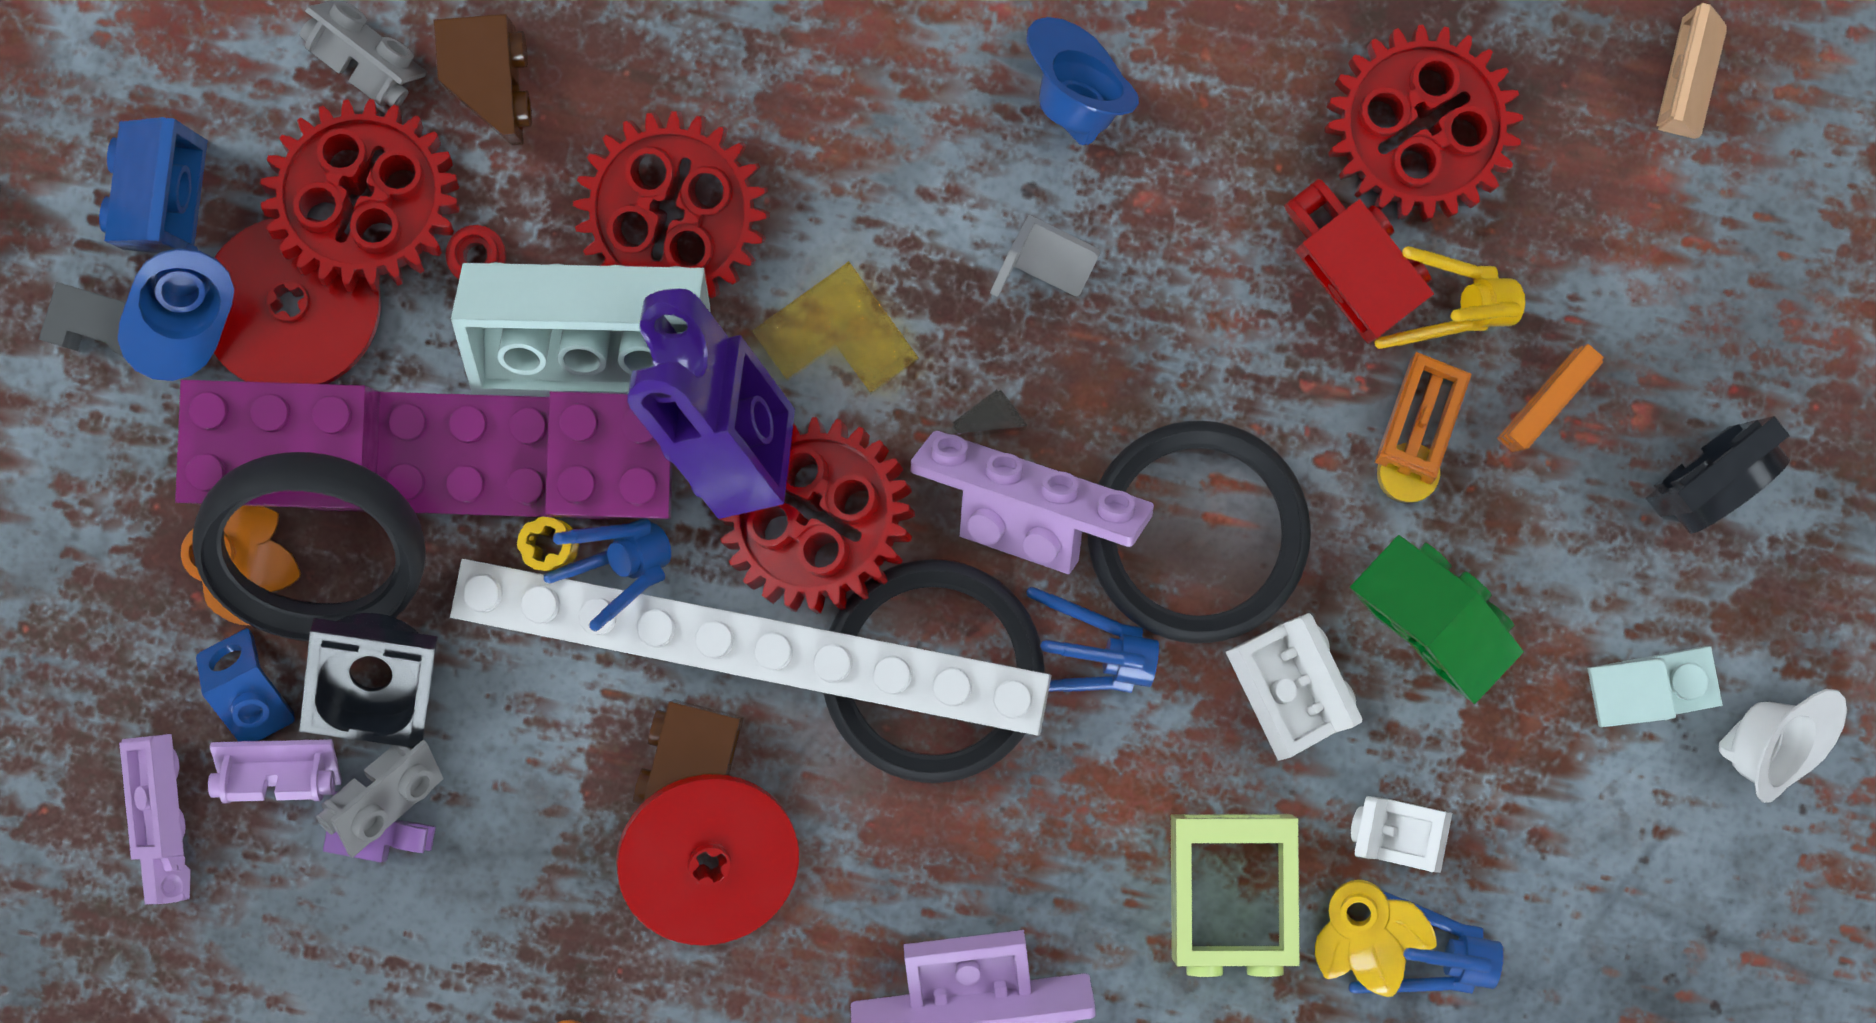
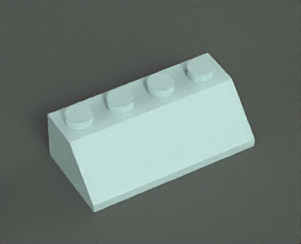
M499 262L463 263L451 321L472 395L549 397L550 391L628 394L632 371L654 366L650 349L639 329L645 297L660 290L687 289L698 296L710 311L704 268H684L680 266L634 267L622 265L504 264ZM664 315L678 334L687 330V323L683 319L673 315Z

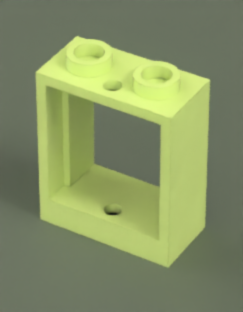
M1171 814L1172 960L1176 966H1186L1187 975L1216 977L1223 975V966H1247V975L1275 977L1284 975V966H1299V849L1297 817L1291 814ZM1191 843H1278L1279 946H1192Z

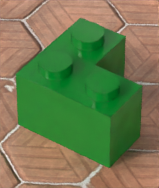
M1398 535L1350 586V589L1376 619L1417 651L1435 675L1475 705L1523 654L1524 651L1509 633L1515 625L1504 612L1488 601L1492 594L1474 576L1466 571L1459 577L1455 576L1449 571L1452 565L1434 547L1425 542L1418 549Z

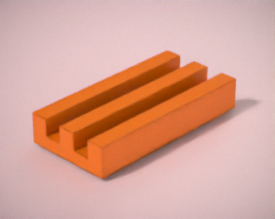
M1589 344L1574 349L1496 439L1511 452L1528 449L1601 366L1604 357Z
M1416 352L1410 359L1375 463L1385 467L1390 463L1398 467L1397 472L1407 476L1411 472L1421 476L1420 481L1431 485L1437 478L1472 374ZM1424 370L1431 374L1403 452L1396 449ZM1443 379H1446L1453 383L1427 459L1423 460L1418 458L1417 454Z

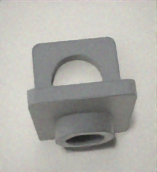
M1028 215L1006 256L990 294L996 297L1000 295L1012 270L1016 267L1073 296H1079L1100 255V250Z

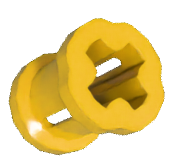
M545 516L526 523L518 534L517 548L522 554L524 563L533 569L552 571L573 563L578 555L579 543L562 544L559 554L548 553L545 560L541 559L543 549L535 545L538 535L549 536L553 528L556 530L555 534L574 530L571 525L563 520Z

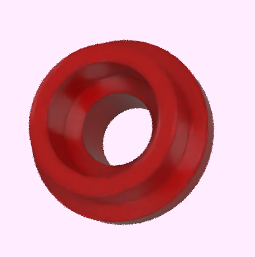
M469 225L459 229L452 235L446 247L445 257L449 270L457 279L460 278L462 264L468 263L467 254L469 250L474 246L486 248L487 259L484 263H506L505 245L499 235L492 229L482 225Z

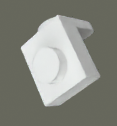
M1367 796L1364 807H1358L1352 821L1351 839L1353 842H1356L1355 856L1379 859L1430 872H1441L1452 813L1387 798Z

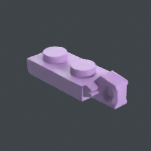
M172 734L122 739V742L119 744L131 860L140 859L145 904H167L190 899L191 869L185 865V857L183 856L182 839L185 834V819L182 811L179 809L176 782L179 774V759L176 751L173 749Z

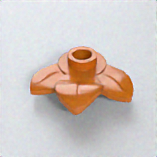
M241 506L230 517L224 528L225 546L232 562L246 578L268 591L275 592L291 586L301 577L298 563L292 553L285 547L270 540L276 531L279 513L263 506ZM193 528L186 535L181 546V560L184 568L192 577L202 581L205 602L212 611L230 622L239 625H249L224 608L205 586L195 564Z

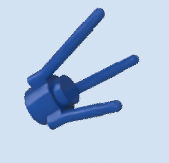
M641 518L629 524L558 532L553 536L554 543L558 545L614 539V541L609 545L607 551L545 573L543 576L544 581L548 584L610 564L613 571L621 577L638 578L590 621L589 627L592 631L600 630L648 587L665 580V573L662 568L670 562L672 556L671 545L664 530L659 525L650 522L647 518Z
M1035 587L1027 589L1026 594L1029 598L1119 637V639L1109 638L1106 649L1050 640L1041 642L1040 648L1044 652L1102 662L1103 673L1113 675L1107 677L1051 680L1049 692L1117 690L1132 693L1134 685L1151 687L1158 664L1159 641L1143 638L1142 627L1119 623Z
M1384 892L1387 899L1408 901L1406 899H1402L1395 895H1392L1388 892ZM1415 904L1422 910L1432 926L1458 936L1459 940L1450 939L1446 945L1445 952L1406 948L1403 952L1404 957L1407 960L1443 966L1445 975L1452 977L1406 978L1402 980L1397 992L1453 990L1472 994L1475 986L1494 989L1500 980L1503 967V946L1501 942L1483 939L1482 927L1459 923ZM1359 981L1351 982L1348 987L1351 993H1374L1365 988Z

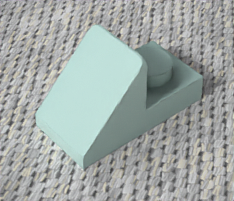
M1702 646L1587 668L1599 727L1674 719L1676 714L1723 706L1711 646Z

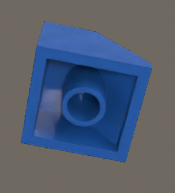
M160 117L120 121L118 137L111 139L107 151V167L109 172L113 173L110 197L106 196L103 199L99 214L100 228L102 232H105L104 241L123 250L160 253L175 248L184 249L187 244L195 245L208 140L173 118Z

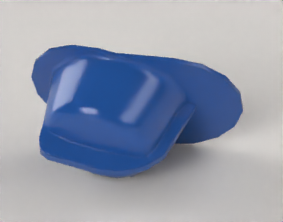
M1045 17L1035 20L1027 29L1026 42L1032 56L1043 71L1039 92L1040 108L1048 118L1062 126L1079 144H1091L1098 134L1103 132L1112 123L1117 115L1132 113L1138 107V93L1123 77L1105 48L1083 28L1064 19Z
M187 244L184 249L175 248L162 251L144 262L136 274L119 321L117 338L123 357L135 371L151 379L174 381L192 376L207 365L217 348L233 302L234 286L230 273L216 258L199 251L197 246Z

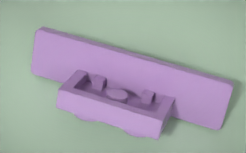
M934 431L911 459L910 471L913 474L963 490L959 537L1066 574H1070L1079 561L1082 531L1130 547L1134 545L1153 515L1154 505L1149 501L940 431Z
M1024 930L904 944L909 995L860 1000L851 1003V1023H1074L1077 1020L1091 1019L1096 1016L1090 976L1088 974L1030 980Z

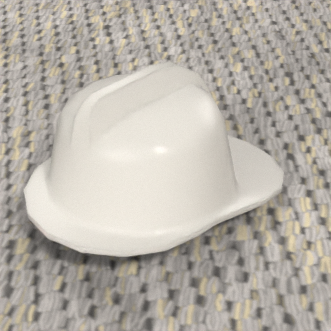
M1824 689L1813 694L1797 706L1776 702H1758L1748 710L1742 720L1719 742V752L1723 757L1732 762V765L1742 776L1755 783L1756 796L1761 802H1772L1787 787L1819 765L1835 746L1843 730L1847 714L1845 697L1838 690Z

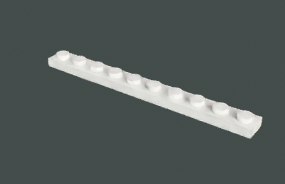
M468 559L461 560L450 618L1037 736L1041 733L1051 674L640 594L600 630L592 631L589 627L590 621L624 590L569 579H562L548 584L544 581V574Z

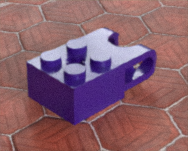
M677 288L651 293L643 301L639 329L650 349L654 366L632 371L627 396L630 409L658 442L665 458L675 464L690 483L694 494L704 500L718 519L783 505L795 408L743 337L738 335L729 338L701 299L692 291ZM664 315H673L683 319L687 323V330L678 334Z

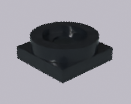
M1775 416L1729 426L1701 448L1703 453L1687 466L1679 465L1655 484L1656 490L1647 496L1646 500L1660 517L1675 515L1690 534L1699 532L1721 520L1750 500L1787 467L1790 459L1780 448L1779 444L1790 435Z
M377 613L354 614L337 621L314 618L309 637L299 732L414 748L424 739L438 636L419 634L407 623L397 618ZM365 656L380 658L390 666L392 678L382 687L369 688L362 686L351 675L350 667L352 663Z

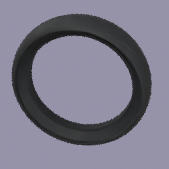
M1185 421L1157 428L1133 441L1111 462L1098 485L1126 492L1134 478L1149 464L1167 454L1187 449L1219 451L1244 462L1262 478L1270 489L1276 501L1281 520L1282 536L1279 555L1270 576L1263 586L1245 602L1221 613L1200 616L1177 613L1156 604L1135 586L1123 567L1117 543L1088 533V547L1094 571L1102 588L1115 606L1130 620L1145 630L1166 639L1186 643H1213L1232 639L1255 629L1272 617L1286 603L1300 581L1307 563L1311 538L1310 516L1304 492L1298 479L1289 465L1271 446L1253 434L1232 425L1211 421Z
M287 452L272 454L251 460L231 470L208 492L197 514L193 530L195 564L201 579L215 599L233 615L257 629L280 637L300 641H309L314 618L337 621L346 616L360 613H377L396 618L414 597L425 568L426 548L421 524L415 511L404 496L388 481L366 467L343 458L320 453ZM278 491H306L329 495L358 506L378 521L393 544L396 564L391 575L379 588L357 600L341 603H314L295 600L258 586L238 570L227 552L224 528L236 510L252 499Z
M936 559L917 560L883 571L888 582L884 585L873 578L866 581L865 585L869 598L863 600L854 592L846 601V609L839 610L829 631L857 636L866 620L876 609L901 593L928 587L952 589L965 593L983 603L1000 620L1012 642L1016 657V668L1045 673L1044 655L1040 648L1041 641L1037 629L1023 604L1005 585L991 575L959 562ZM824 693L830 716L836 728L851 748L876 768L905 780L922 783H943L976 775L1002 760L1026 734L995 727L977 743L956 752L938 755L914 753L891 744L877 734L866 722L853 698Z

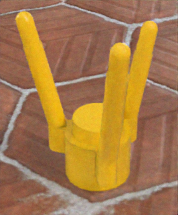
M1406 246L1402 250L1405 258L1472 278L1474 283L1468 285L1463 290L1460 301L1461 309H1455L1450 314L1453 321L1377 338L1374 343L1378 349L1466 331H1486L1489 326L1516 325L1521 320L1525 309L1523 288L1515 279L1499 278L1495 266H1476L1430 251Z

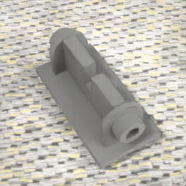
M334 0L308 6L305 10L306 13L313 17L306 22L299 34L306 41L305 49L313 53L338 74L345 72L352 58L356 60L359 64L348 81L368 97L374 99L379 106L383 107L387 104L390 107L393 104L400 106L409 92L402 84L423 78L428 73L412 60L414 55L405 45L395 39L382 37L366 25L367 19L365 15L354 6L343 1Z
M422 740L414 748L391 745L386 752L364 769L367 778L373 782L366 788L354 778L333 797L321 804L323 811L316 816L318 822L331 835L337 832L350 857L353 858L370 842L379 838L392 823L414 804L424 799L443 780L426 741Z

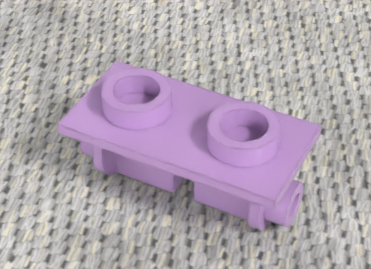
M332 739L211 742L210 744L217 773L209 775L208 792L211 798L220 797L222 803H231L232 801H264L267 787L275 786L276 800L322 801L324 795L334 794L335 785H341L342 783Z

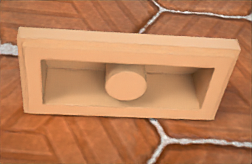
M1701 3L1682 17L1656 125L1659 126L1658 130L1693 139L1700 138L1702 135L1727 28L1723 19L1710 4Z

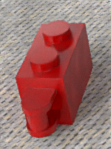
M1321 179L1315 180L1284 204L1290 218L1307 238L1295 252L1367 344L1377 339L1434 295V292L1427 285L1432 280L1424 264L1403 256L1401 250L1390 237L1395 233L1393 226L1384 213L1375 205L1367 208L1362 200L1358 199L1345 209L1335 194ZM1323 206L1332 217V220L1319 229L1310 215Z

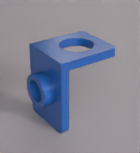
M248 628L197 654L196 661L202 695L238 742L259 741L295 721L294 712L260 668L254 635ZM232 651H241L240 657L233 665L221 671H214L216 663L224 655Z

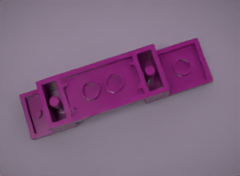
M180 380L175 503L202 504L208 492L223 476L251 460L278 453L312 452L343 458L375 472L395 487L417 514L511 517L545 516L551 518L618 520V518L671 519L673 462L665 458L658 442L630 409L627 402L628 394L550 391L549 397L380 392L364 385ZM306 491L272 492L252 499L243 505L366 512L347 501L329 495Z

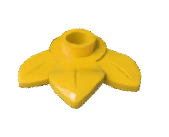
M1352 880L1339 886L1331 896L1328 910L1330 921L1317 935L1315 957L1326 979L1337 978L1352 970L1357 980L1368 990L1385 997H1393L1404 977L1406 963L1403 955L1406 948L1431 950L1436 948L1437 940L1430 921L1415 904L1405 900L1387 899L1384 892L1375 884L1365 880ZM1353 903H1364L1369 907L1371 914L1364 921H1355L1348 915V907Z

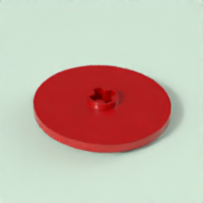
M307 217V219L310 220V221H315V222L321 221V220H317V219H314V218ZM277 218L263 220L243 229L233 236L214 257L230 273L234 286L232 307L214 355L230 372L244 382L329 384L337 380L363 357L376 334L381 314L380 286L378 292H373L366 277L359 278L353 293H349L343 284L341 275H337L327 288L322 285L318 278L319 266L307 276H303L296 266L300 255L286 260L279 250V246L284 239L273 240L266 228L268 224ZM343 233L337 238V241L340 243L345 242L348 235ZM289 291L296 298L304 295L297 302L300 312L293 317L286 311L277 313L283 307V301L280 297Z
M706 774L684 778L668 784L648 797L627 822L619 841L616 857L620 889L626 904L636 918L648 929L666 939L678 943L701 946L721 944L739 939L757 930L769 921L788 898L794 886L799 866V848L796 833L789 816L780 803L770 793L750 781L720 774ZM706 851L711 857L717 856L719 865L710 870L705 864L699 865L697 856Z

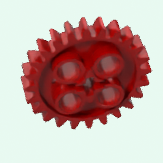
M1418 25L1413 32L1411 42H1407L1399 28L1394 29L1389 35V49L1376 38L1373 39L1367 46L1371 62L1357 54L1351 58L1348 64L1356 77L1340 74L1334 83L1347 96L1332 97L1326 106L1332 112L1341 115V119L1329 122L1324 130L1325 133L1341 136L1342 139L1341 142L1332 147L1328 152L1329 157L1347 156L1349 163L1338 175L1340 179L1358 175L1362 180L1354 196L1359 198L1373 190L1378 193L1375 206L1380 210L1390 201L1397 202V217L1399 220H1403L1409 215L1413 206H1418L1422 221L1428 222L1434 216L1436 205L1439 204L1445 216L1451 218L1458 213V197L1469 208H1473L1480 202L1476 186L1489 193L1499 186L1496 177L1490 170L1506 173L1512 168L1513 163L1501 151L1515 150L1521 145V139L1507 133L1506 130L1519 124L1523 120V115L1506 111V105L1513 101L1519 95L1518 90H1500L1498 83L1509 72L1507 68L1489 72L1485 67L1492 56L1493 51L1491 49L1485 50L1477 57L1469 54L1472 36L1467 35L1457 46L1450 45L1449 27L1444 26L1434 41H1429L1424 25ZM1423 70H1433L1439 73L1446 84L1445 93L1441 96H1432L1426 93L1420 86L1419 73ZM1459 94H1466L1468 96V103L1444 115L1429 131L1427 129L1419 131L1387 154H1381L1378 151V146L1381 143L1405 131L1417 117L1420 119L1427 117ZM1380 101L1388 104L1396 115L1395 125L1390 128H1382L1375 125L1370 120L1368 114L1369 103ZM1465 120L1475 127L1478 134L1475 146H1463L1454 139L1451 132L1453 121ZM1414 151L1421 154L1428 165L1426 177L1418 179L1408 176L1401 166L1402 153Z
M374 99L368 100L363 114H355L349 100H343L341 116L335 118L324 106L319 107L321 123L315 127L300 117L297 122L303 136L299 140L286 135L279 137L287 152L286 157L268 155L266 159L271 169L278 176L262 178L260 181L265 193L274 196L261 202L260 206L266 217L277 218L268 224L266 228L273 240L284 239L279 246L283 257L288 260L300 255L296 266L303 276H307L319 266L318 278L322 285L327 288L337 275H341L343 284L349 293H353L358 279L366 277L372 291L378 292L380 275L387 273L398 286L402 285L403 277L400 268L406 264L420 274L424 272L419 255L423 251L435 256L442 254L434 235L452 236L454 233L451 222L442 215L455 214L460 211L457 199L447 195L458 190L460 187L456 174L444 173L453 166V162L449 152L436 153L441 146L438 134L434 131L421 137L424 127L421 118L417 115L402 125V114L399 106L395 104L392 105L384 117L379 116ZM378 149L384 150V153L379 156L371 169V159L375 151ZM354 150L358 152L357 159L348 167L337 168L330 165L334 155L340 151ZM406 170L415 174L412 182L404 188L395 189L386 185L387 179L396 171ZM367 184L372 194L371 197L361 196ZM351 194L360 196L355 206H353L350 199ZM324 202L335 205L334 212L326 220L315 222L307 219L308 212L313 206ZM350 222V233L347 240L342 243L338 242L337 238L344 233ZM385 223L392 226L388 237L381 242L372 243L363 240L365 231L373 224Z
M671 111L666 128H663L661 120L656 113L646 114V131L644 132L632 120L623 122L626 140L621 141L612 134H606L602 137L610 154L606 157L597 153H589L587 159L598 172L596 176L585 175L578 176L577 182L591 190L590 198L573 201L574 207L589 211L590 218L575 226L576 232L593 233L595 238L583 250L584 255H594L602 252L606 259L600 266H680L684 268H704L708 296L714 298L720 295L717 277L720 276L732 285L739 282L740 278L733 264L738 262L742 265H753L756 260L745 249L747 243L761 244L766 240L764 235L752 228L753 221H760L770 217V212L754 207L753 200L768 193V187L750 186L748 180L761 168L759 163L741 166L738 159L744 153L747 147L744 142L738 143L727 149L723 144L728 128L720 126L708 136L705 134L706 117L701 115L693 119L688 129L684 128L681 111ZM648 154H654L661 158L666 167V178L657 188L647 186L640 178L639 165ZM684 158H688L691 161L690 171L682 184L676 200V206L685 210L684 218L674 219L669 223L664 242V253L661 260L658 261L653 258V250L667 220V212L659 209L660 201L672 199L675 195L681 161ZM705 173L716 176L721 181L724 189L723 198L715 207L705 206L696 196V183ZM630 211L642 215L647 222L648 235L640 245L627 241L621 230L622 220ZM685 231L695 232L704 241L705 255L698 264L688 263L679 255L677 244L681 234Z
M817 417L811 418L807 434H803L793 424L785 493L793 496L814 511L822 512L824 510L837 523L849 529L859 531L862 535L859 541L855 542L842 536L833 528L817 519L812 518L809 521L795 507L786 503L719 519L725 525L735 528V530L720 538L721 543L728 549L739 550L729 560L730 565L737 571L749 569L743 582L753 590L764 585L762 597L770 603L774 604L784 594V605L791 611L797 612L806 597L809 608L814 613L821 614L825 597H829L835 606L840 610L846 609L847 591L853 590L863 600L868 599L865 581L871 577L885 585L888 580L880 568L883 562L886 561L900 565L903 562L902 558L892 547L894 542H910L912 540V536L908 531L899 526V521L915 517V511L910 505L898 502L912 493V488L905 480H894L904 470L895 458L884 461L889 449L880 440L868 446L870 435L864 428L859 426L848 438V427L841 419L834 421L828 433H826L824 425ZM807 465H818V473L811 484L805 487H795V478L801 468ZM858 491L869 492L868 503L862 511L856 514H845L846 501L852 494ZM779 516H787L788 524L785 532L776 539L766 540L765 530L770 521ZM828 543H838L839 552L832 564L826 567H816L815 557L818 550Z

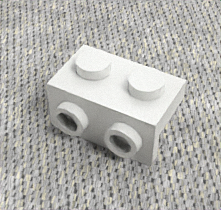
M1307 613L1280 623L1226 651L1278 761L1291 758L1336 732L1353 728L1362 723V717L1356 706L1355 694L1349 684L1343 680L1330 653L1327 636L1317 626L1311 614Z

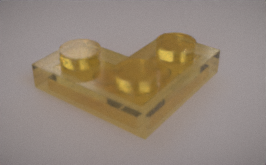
M849 261L752 330L787 381L837 347L868 392L872 394L919 360V357Z

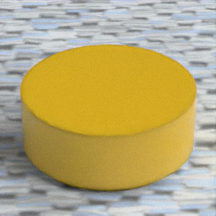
M1406 443L1397 445L1396 449L1404 452ZM1420 445L1417 457L1426 460L1429 449ZM1390 463L1386 467L1380 464L1377 467V479L1380 488L1389 498L1401 503H1413L1427 498L1436 489L1440 479V469L1437 478L1430 485L1420 481L1421 476L1411 472L1407 476L1397 472L1398 467Z

